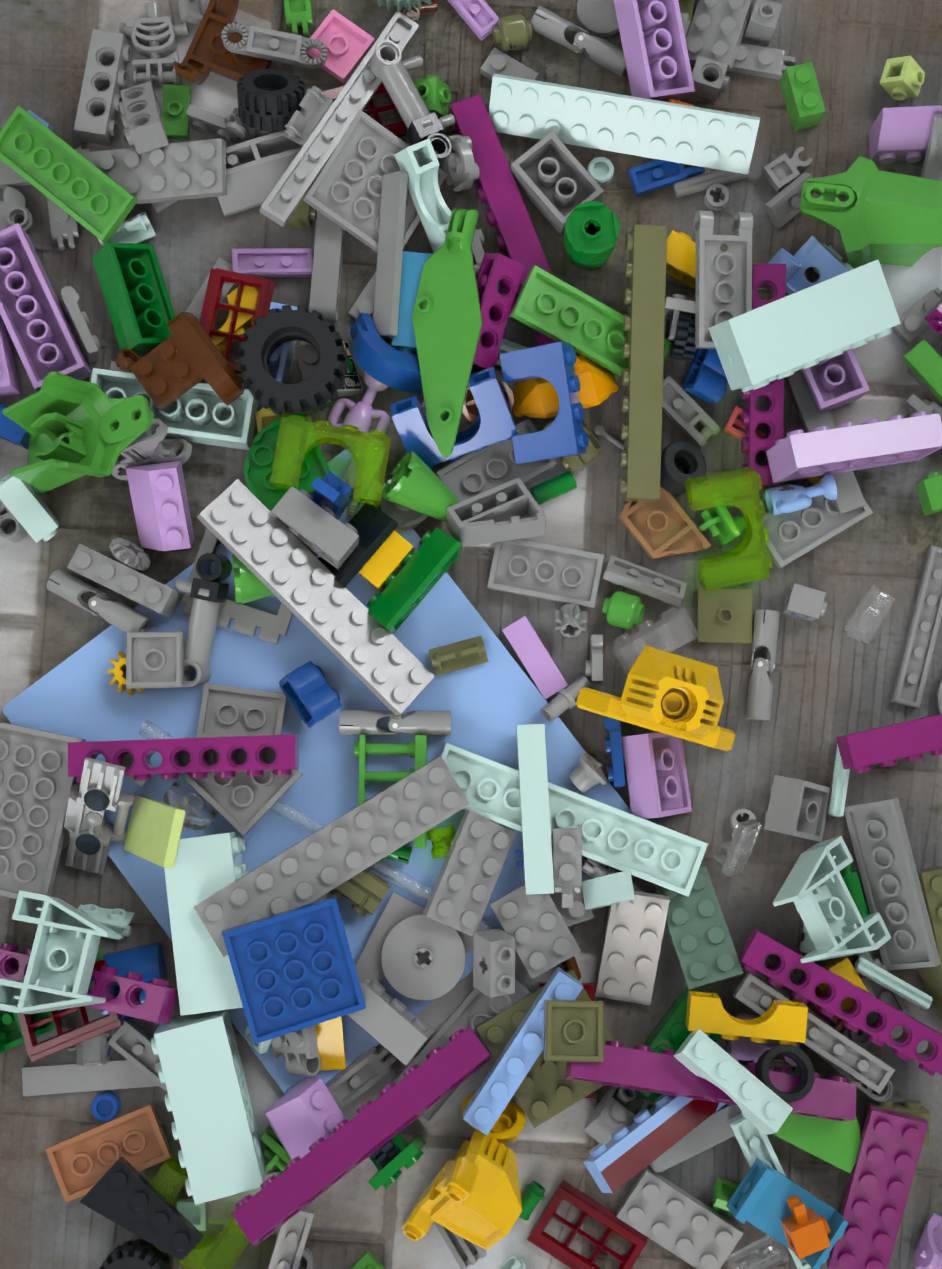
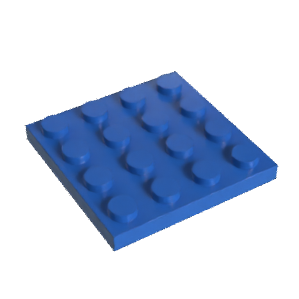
M335 896L222 931L254 1045L366 1008Z

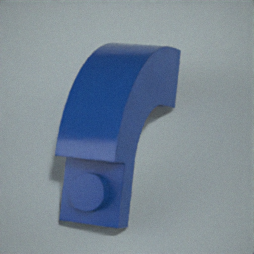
M360 313L350 331L353 342L349 352L356 363L371 377L391 388L421 394L423 388L418 355L404 353L388 345L378 334L370 314Z
M328 471L323 480L317 477L311 487L316 489L313 502L320 507H328L335 514V518L339 520L351 498L352 487Z

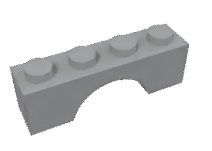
M82 544L78 545L67 567L172 619L183 597V594Z

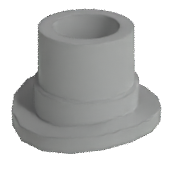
M581 754L579 756L581 763L569 775L573 784L583 793L598 783H601L603 786L607 785L608 781L601 768L602 764L589 754Z

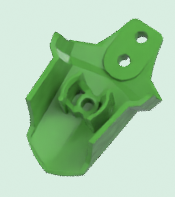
M859 156L847 172L825 177L809 178L803 183L799 207L800 212L831 226L839 232L849 264L854 269L875 260H879L880 264L913 266L931 249L942 246V181L881 171L877 169L872 160ZM811 193H817L819 198H813ZM843 196L847 201L842 202L837 197Z
M57 371L48 373L43 380L39 392L2 410L3 415L20 425L30 434L28 466L11 470L10 475L31 484L37 494L52 490L84 475L96 477L110 476L119 455L136 438L147 431L153 423L154 413L149 409L147 398L142 395L119 399L110 398L95 383L74 379Z

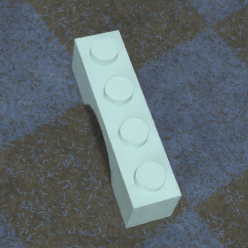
M430 139L409 146L394 155L400 170L408 173L407 188L432 250L435 253L445 243L452 212L441 195L438 184L440 164Z
M700 1029L690 1033L674 1054V1057L696 1076L708 1080L724 1091L739 1106L742 1115L765 1135L777 1133L793 1110L790 1105Z

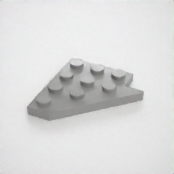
M267 748L262 755L263 761L266 764L272 763L276 757V753L272 748ZM239 749L235 753L234 759L238 765L244 764L247 760V753L244 749ZM212 750L207 754L208 764L213 766L218 762L219 755L217 751ZM184 751L179 755L178 760L181 766L185 767L189 764L190 754ZM298 769L292 770V775L275 776V770L264 771V776L247 777V771L236 772V777L219 778L218 772L207 773V778L190 779V773H182L180 775L244 836L303 774Z

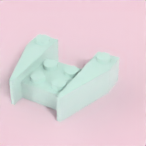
M842 836L816 843L801 853L773 901L774 907L794 902L816 947L800 959L802 963L852 956L877 950L891 939L879 912L861 917L839 872L854 861Z
M19 890L12 919L38 924L24 982L0 978V1010L35 1014L105 1003L106 998L87 995L101 936L120 940L121 935L59 898Z

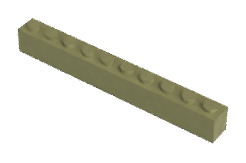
M634 224L631 232L627 233L625 238V250H629V260L625 262L624 276L629 277L628 287L624 289V304H628V314H624L623 331H627V342L624 341L622 346V358H626V369H622L621 384L626 385L625 396L621 397L620 408L621 412H625V423L620 425V439L624 440V450H620L619 466L623 467V477L619 478L618 492L623 494L622 501L656 502L660 499L667 226Z

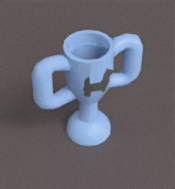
M829 473L821 479L819 485L804 488L803 486L783 484L782 486L766 489L763 493V498L766 501L771 516L808 508L812 503V497L823 495L829 500H836L838 494L835 480Z

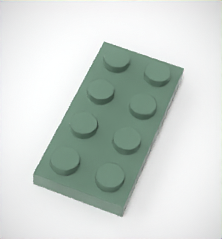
M707 867L699 868L689 897L653 883L656 894L669 896L670 899L666 925L688 990L691 991L743 975V970Z

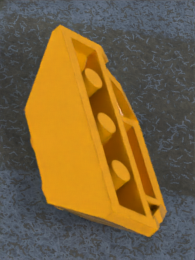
M582 355L576 356L574 370L575 375L578 376L580 381L578 397L579 403H582L584 409L601 404L613 392L615 393L619 390L613 372ZM536 378L520 381L512 390L514 397L512 410L514 416L521 417L525 415L534 418L557 416L559 397L554 386L546 379Z

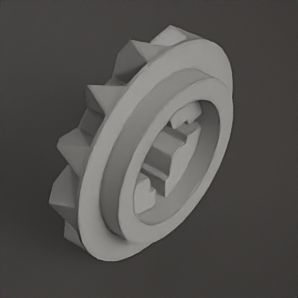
M116 538L109 545L113 556L120 563L133 570H146L151 564L150 557L144 553V549L139 548L137 544L131 543L128 539Z

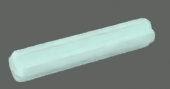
M838 744L828 815L842 817L844 815L850 769L843 768Z
M862 957L857 959L854 965L856 972L923 1010L929 1009L933 1001L931 996Z

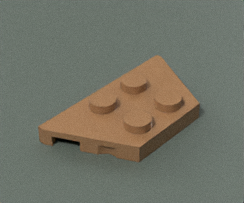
M661 486L660 499L658 501H627L619 516L621 522L651 560L707 550L712 546L670 492H667Z

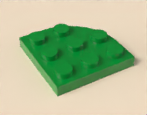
M299 413L297 418H289L288 415L264 427L252 441L253 444L247 458H245L244 474L248 490L270 512L292 486L298 491L303 489L310 495L315 494L316 489L311 487L317 477L323 480L328 471H330L304 413Z

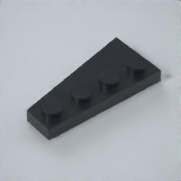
M123 1156L117 1160L80 1201V1203L181 1261L204 1237Z

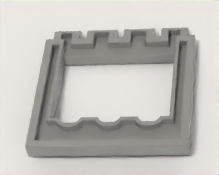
M206 528L188 582H193V578H201L196 571V563L200 556L206 553H215L219 539L208 528ZM184 592L181 602L186 604L183 614L190 616L193 598L190 597V593ZM226 599L225 603H221L217 625L228 628L231 620L234 619L235 622L232 630L254 637L259 627L261 630L258 639L278 644L280 636L287 635L293 613L282 602L278 614L274 615L243 604H235L234 601Z

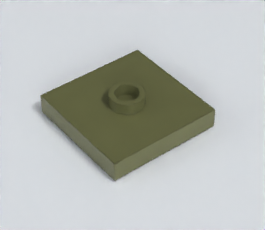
M698 588L696 643L752 644V589Z
M544 1000V1061L604 1062V1001Z

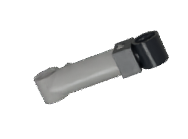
M382 40L374 50L370 60V69L375 76L381 78L408 129L406 136L411 146L430 139L433 149L439 153L436 154V157L440 164V169L452 149L448 137L441 133L444 128L455 124V118L452 114L438 118L435 112L430 114L407 72L422 66L424 63L423 58L417 55L402 61L400 47L391 40Z
M206 553L201 555L196 563V571L201 578H193V582L178 579L174 584L175 590L190 593V597L193 598L184 644V687L202 686L209 681L211 676L209 662L221 603L226 602L229 584L220 581L226 580L232 571L230 560L222 554ZM213 561H216L218 565L215 574L210 570ZM192 666L197 671V675L194 680L190 676V669Z

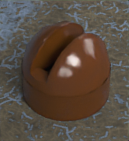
M121 349L116 359L117 367H120L122 372L130 373L132 372L130 367L139 361L140 357L130 349Z

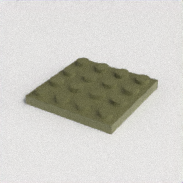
M573 969L566 972L579 981ZM544 986L476 1026L477 1031L495 1061ZM583 987L575 1000L591 1001ZM604 1023L605 1045L606 1041L615 1040ZM543 1049L514 1094L535 1128L604 1085L565 1079L567 1062L544 1061Z

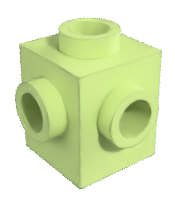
M911 55L890 58L886 60L880 84L894 100L903 101L907 98L918 97L921 85L924 83L925 72Z

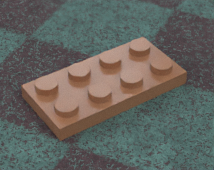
M153 1102L48 1146L45 1149L65 1203L86 1195L121 1156L138 1172L173 1156Z

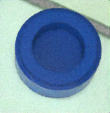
M111 1091L100 1093L91 1104L93 1116L101 1122L113 1120L121 1110L119 1096Z

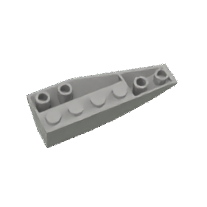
M285 130L226 148L227 196H217L225 217L262 205L303 147L286 138Z

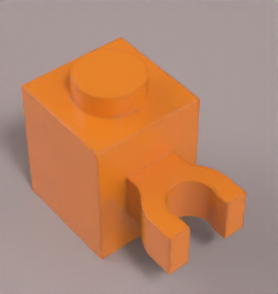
M797 1195L787 1198L786 1201L792 1216L780 1221L788 1245L795 1255L802 1259L830 1247L827 1234H830L831 1231L824 1216L819 1217L812 1208L806 1210L804 1203L799 1201Z

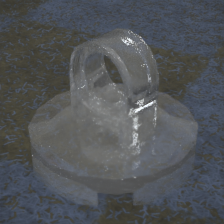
M185 779L176 780L165 791L164 803L186 812L181 833H185L188 829L195 831L205 830L217 816L218 811Z

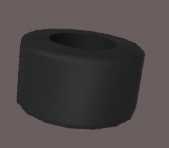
M674 441L667 445L661 451L660 486L667 492L684 494L699 484L706 475L707 468L705 457L695 445L686 441ZM674 462H677L679 465H681V467L684 470V473L677 469Z

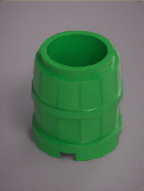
M587 201L578 204L568 215L565 223L563 245L568 260L574 266L583 270H593L604 265L609 257H611L616 247L620 227L617 215L613 210L611 212L601 202Z

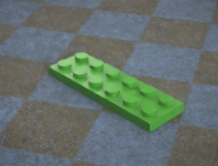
M17 106L1 129L0 159L102 242H109L138 199L21 106Z
M536 265L531 267L510 316L556 342L571 343V347L574 348L576 353L621 377L622 369H626V358H622L623 342H627V331H623L624 315ZM665 338L664 361L672 344L671 341Z

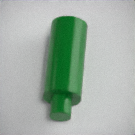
M569 470L531 487L530 494L538 505H541L576 489L577 484Z
M849 864L840 871V874L861 917H865L869 914L857 871H852Z

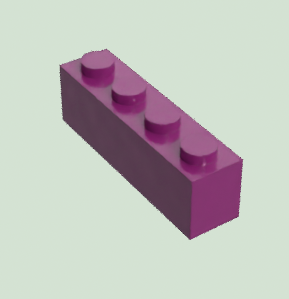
M942 714L836 737L843 768L854 769L855 773L872 770V764L880 763V767L896 765V759L903 757L908 762L922 759V753L931 752V756L942 754Z

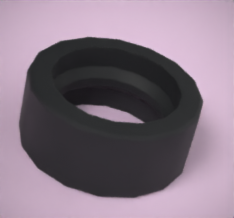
M782 1044L766 1050L758 1058L755 1066V1077L787 1104L803 1099L811 1091L815 1081L814 1067L810 1058L803 1050L793 1045ZM780 1056L792 1059L800 1071V1083L790 1092H782L776 1089L769 1078L770 1063Z

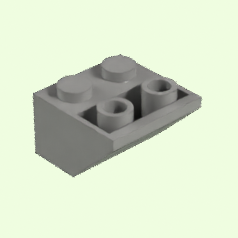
M611 1086L593 1109L583 1131L598 1143L607 1144L613 1139L611 1134L622 1126L629 1127L634 1123L633 1117L645 1109L649 1111L656 1105L638 1090Z

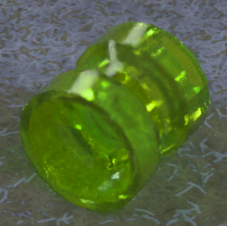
M453 825L426 831L428 840L432 842V859L446 857L455 834Z

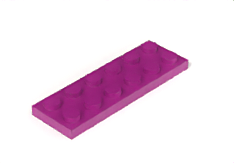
M869 1106L860 1138L856 1163L851 1171L840 1214L849 1223L842 1238L837 1240L830 1251L826 1262L829 1269H888L928 1127L926 1119Z

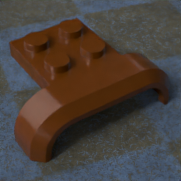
M239 0L209 1L207 10L181 63L173 62L178 77L201 85L212 71L237 82L241 76H245L248 72L269 69L272 60L232 53L223 45L222 30L227 24L234 22ZM234 32L228 36V41L238 44L243 36L240 33Z
M182 311L170 320L166 325L173 335L130 367L156 407L161 411L204 378L227 406L244 394L246 384L224 358L197 321V317L190 312Z

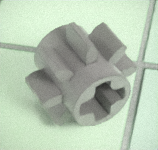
M566 604L561 607L560 611L555 610L554 629H561L562 636L576 637L581 633V630L586 631L587 612H581L579 605Z

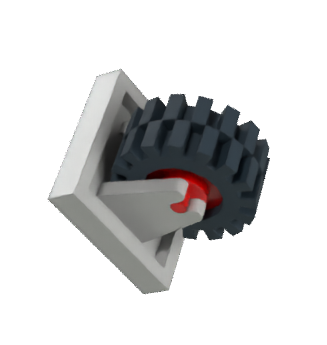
M672 294L671 297H666L665 319H671L668 340H672L670 359L692 362L696 351V301L687 300L688 297L685 295Z

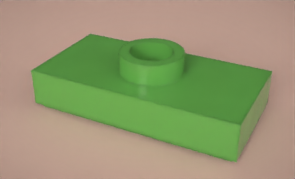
M163 84L162 117L168 139H190V122L186 115L189 105H191L190 85Z

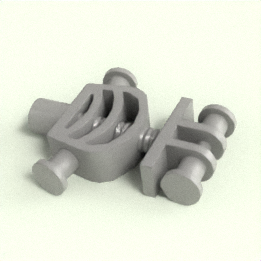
M149 2L146 4V18H135L133 27L126 26L122 22L119 27V33L124 34L125 37L132 38V43L137 52L150 58L132 60V65L135 69L133 70L134 85L151 81L152 86H154V81H159L160 86L173 82L175 85H178L179 78L173 66V62L176 59L163 57L176 51L178 47L176 36L183 34L189 36L187 23L182 20V23L173 25L170 17H162V7L159 3ZM153 71H158V75H153Z

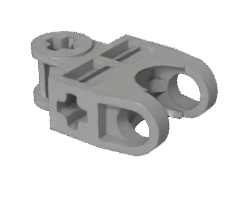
M155 418L150 428L136 438L119 455L111 474L117 479L128 480L126 467L181 461V464H184L191 455L192 445L183 438L164 439L168 427L160 419ZM182 448H184L181 454L176 456V453Z

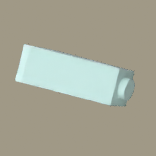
M10 473L0 480V500L36 543L41 539L46 542L58 533L56 528L59 527V521L40 495L34 491L31 484L11 476Z

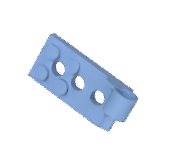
M814 235L806 241L794 256L781 248L767 263L786 264V292L789 295L850 271ZM809 267H816L819 270L820 278L818 281L811 282L807 279L806 271Z

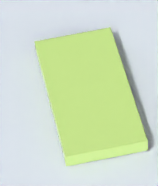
M135 795L123 850L163 868L173 869L185 818V810L145 796Z

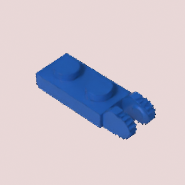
M657 159L628 170L627 174L635 196L639 197L672 186L675 182L701 175L705 172V168L693 166L684 169V164Z
M604 716V728L610 732V738H605L606 755L612 754V765L607 766L608 782H614V787H624L625 773L620 720Z

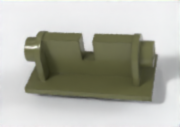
M482 636L429 649L435 676L489 662Z

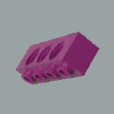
M499 253L484 254L476 279L482 327L472 367L479 370L491 368L497 362L500 343L506 334V324L514 308L517 289L523 279L522 273L525 265Z

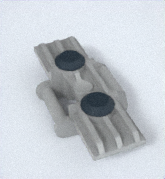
M85 758L80 788L77 784L72 785L69 794L64 828L70 832V842L65 866L103 875L111 840L117 842L125 840L128 810L134 800V796L131 793L121 790L126 767L92 758ZM117 809L114 825L107 823V818L104 817L105 811L115 812Z

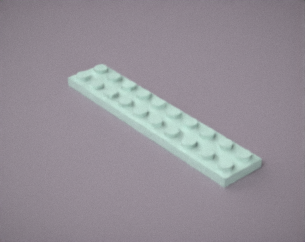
M494 74L492 77L488 114L495 132L542 140L553 131L564 144L747 175L760 122V117Z
M446 743L441 757L469 802V805L463 809L470 810L487 819L522 832L519 771ZM548 782L551 844H553V828H581L582 856L621 871H631V875L689 897L705 854L707 843Z

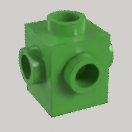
M426 75L424 79L413 80L430 114L435 112L438 118L448 115V103L451 98L449 86L435 75Z

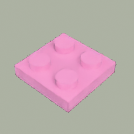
M332 9L310 38L319 39V41L325 44L327 48V61L321 68L343 84L347 82L375 43L374 37L334 9ZM312 48L308 50L307 57L317 60L322 53L318 49Z

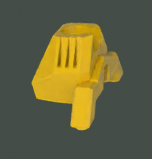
M646 645L628 673L622 697L584 687L580 689L576 705L580 709L726 752L732 750L736 736L733 730L717 726L724 704L718 667Z
M474 1131L470 1141L465 1139L455 1157L446 1162L431 1184L423 1191L402 1225L403 1233L409 1239L418 1241L427 1234L435 1221L454 1234L488 1250L508 1235L522 1212L516 1154L512 1149L498 1142L497 1139L489 1136V1134L485 1135L481 1131Z

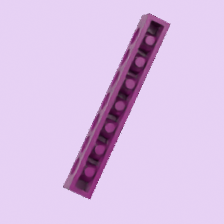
M752 264V310L786 297V264ZM759 288H765L769 291V300L765 301L759 298ZM784 378L769 382L770 384L761 388L742 392V398L746 399V409H743L741 413V424L745 426L746 437L741 438V453H745V464H741L740 477L741 480H745L744 486H782V482L773 483L766 451L775 446L777 440L783 439ZM758 397H763L767 400L768 407L766 411H760L757 408L756 400ZM758 424H762L767 428V436L764 439L756 435L755 429ZM758 451L764 452L767 457L764 466L758 465L755 461V455Z
M290 734L68 742V777H77V782L81 783L86 757L96 759L98 755L102 754L105 757V762L124 767L123 758L128 753L133 756L134 762L130 768H125L124 776L134 775V781L151 780V775L162 774V780L179 779V774L190 773V779L207 778V773L218 772L219 778L236 777V772L247 771V777L264 776V771L275 770V776L292 775V770L299 769V736ZM267 748H272L276 753L275 760L270 764H266L262 758L263 752ZM239 749H244L247 753V760L242 765H238L234 759L235 753ZM215 750L219 755V760L215 765L210 766L206 757L210 751ZM187 751L191 759L189 764L183 767L178 759L182 752ZM159 752L162 756V763L155 768L151 764V756Z
M753 927L738 954V958L744 962L741 967L754 975H757L758 972L768 976L767 982L781 990L784 986L793 990L792 996L805 1004L809 1000L819 1005L817 1010L830 1018H833L835 1014L844 1019L842 1024L856 1033H858L859 1029L869 1034L867 1039L878 1046L883 1047L886 1043L893 1047L892 1053L907 1062L910 1058L919 1062L918 1068L929 1075L934 1076L936 1072L942 1075L941 1033L816 962L802 963L800 959L804 955ZM770 954H776L778 957L776 965L766 967L764 963L765 958ZM796 968L802 969L803 975L801 979L791 981L790 973ZM820 983H827L828 989L826 993L821 996L816 995V986ZM846 997H851L853 1000L852 1006L847 1010H842L840 1007L841 1001ZM870 1012H877V1020L873 1024H866L867 1015ZM897 1026H902V1035L898 1038H892V1030ZM922 1041H927V1049L922 1053H917L918 1044Z
M2 942L0 947V978L24 982L32 949L26 948L25 953L18 951L19 946ZM19 962V969L16 972L15 966ZM101 966L100 970L93 969L91 979H94V987L91 991L88 988L87 995L106 998L105 1003L87 1006L155 1023L170 1024L178 989L168 987L169 981L152 978L151 982L143 981L144 975L133 972H126V976L117 975L118 969ZM117 984H119L120 992L116 997L114 990ZM144 990L146 993L145 1001L141 1003L140 994Z

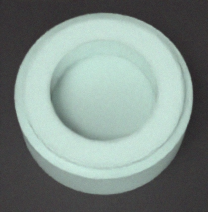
M597 157L589 163L587 172L600 186H604L612 180L614 166L609 159Z

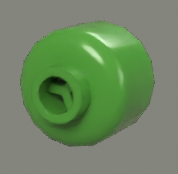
M616 591L611 598L607 597L605 599L602 612L606 614L608 624L630 630L635 625H640L645 605L641 603L639 596Z

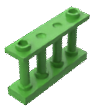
M359 735V741L354 742V757H359V805L368 800L366 799V782L396 783L427 764V735H415V741H410V744L367 743V735ZM367 755H410V758H415V769H410V772L367 771ZM426 832L412 840L414 841V848H426Z

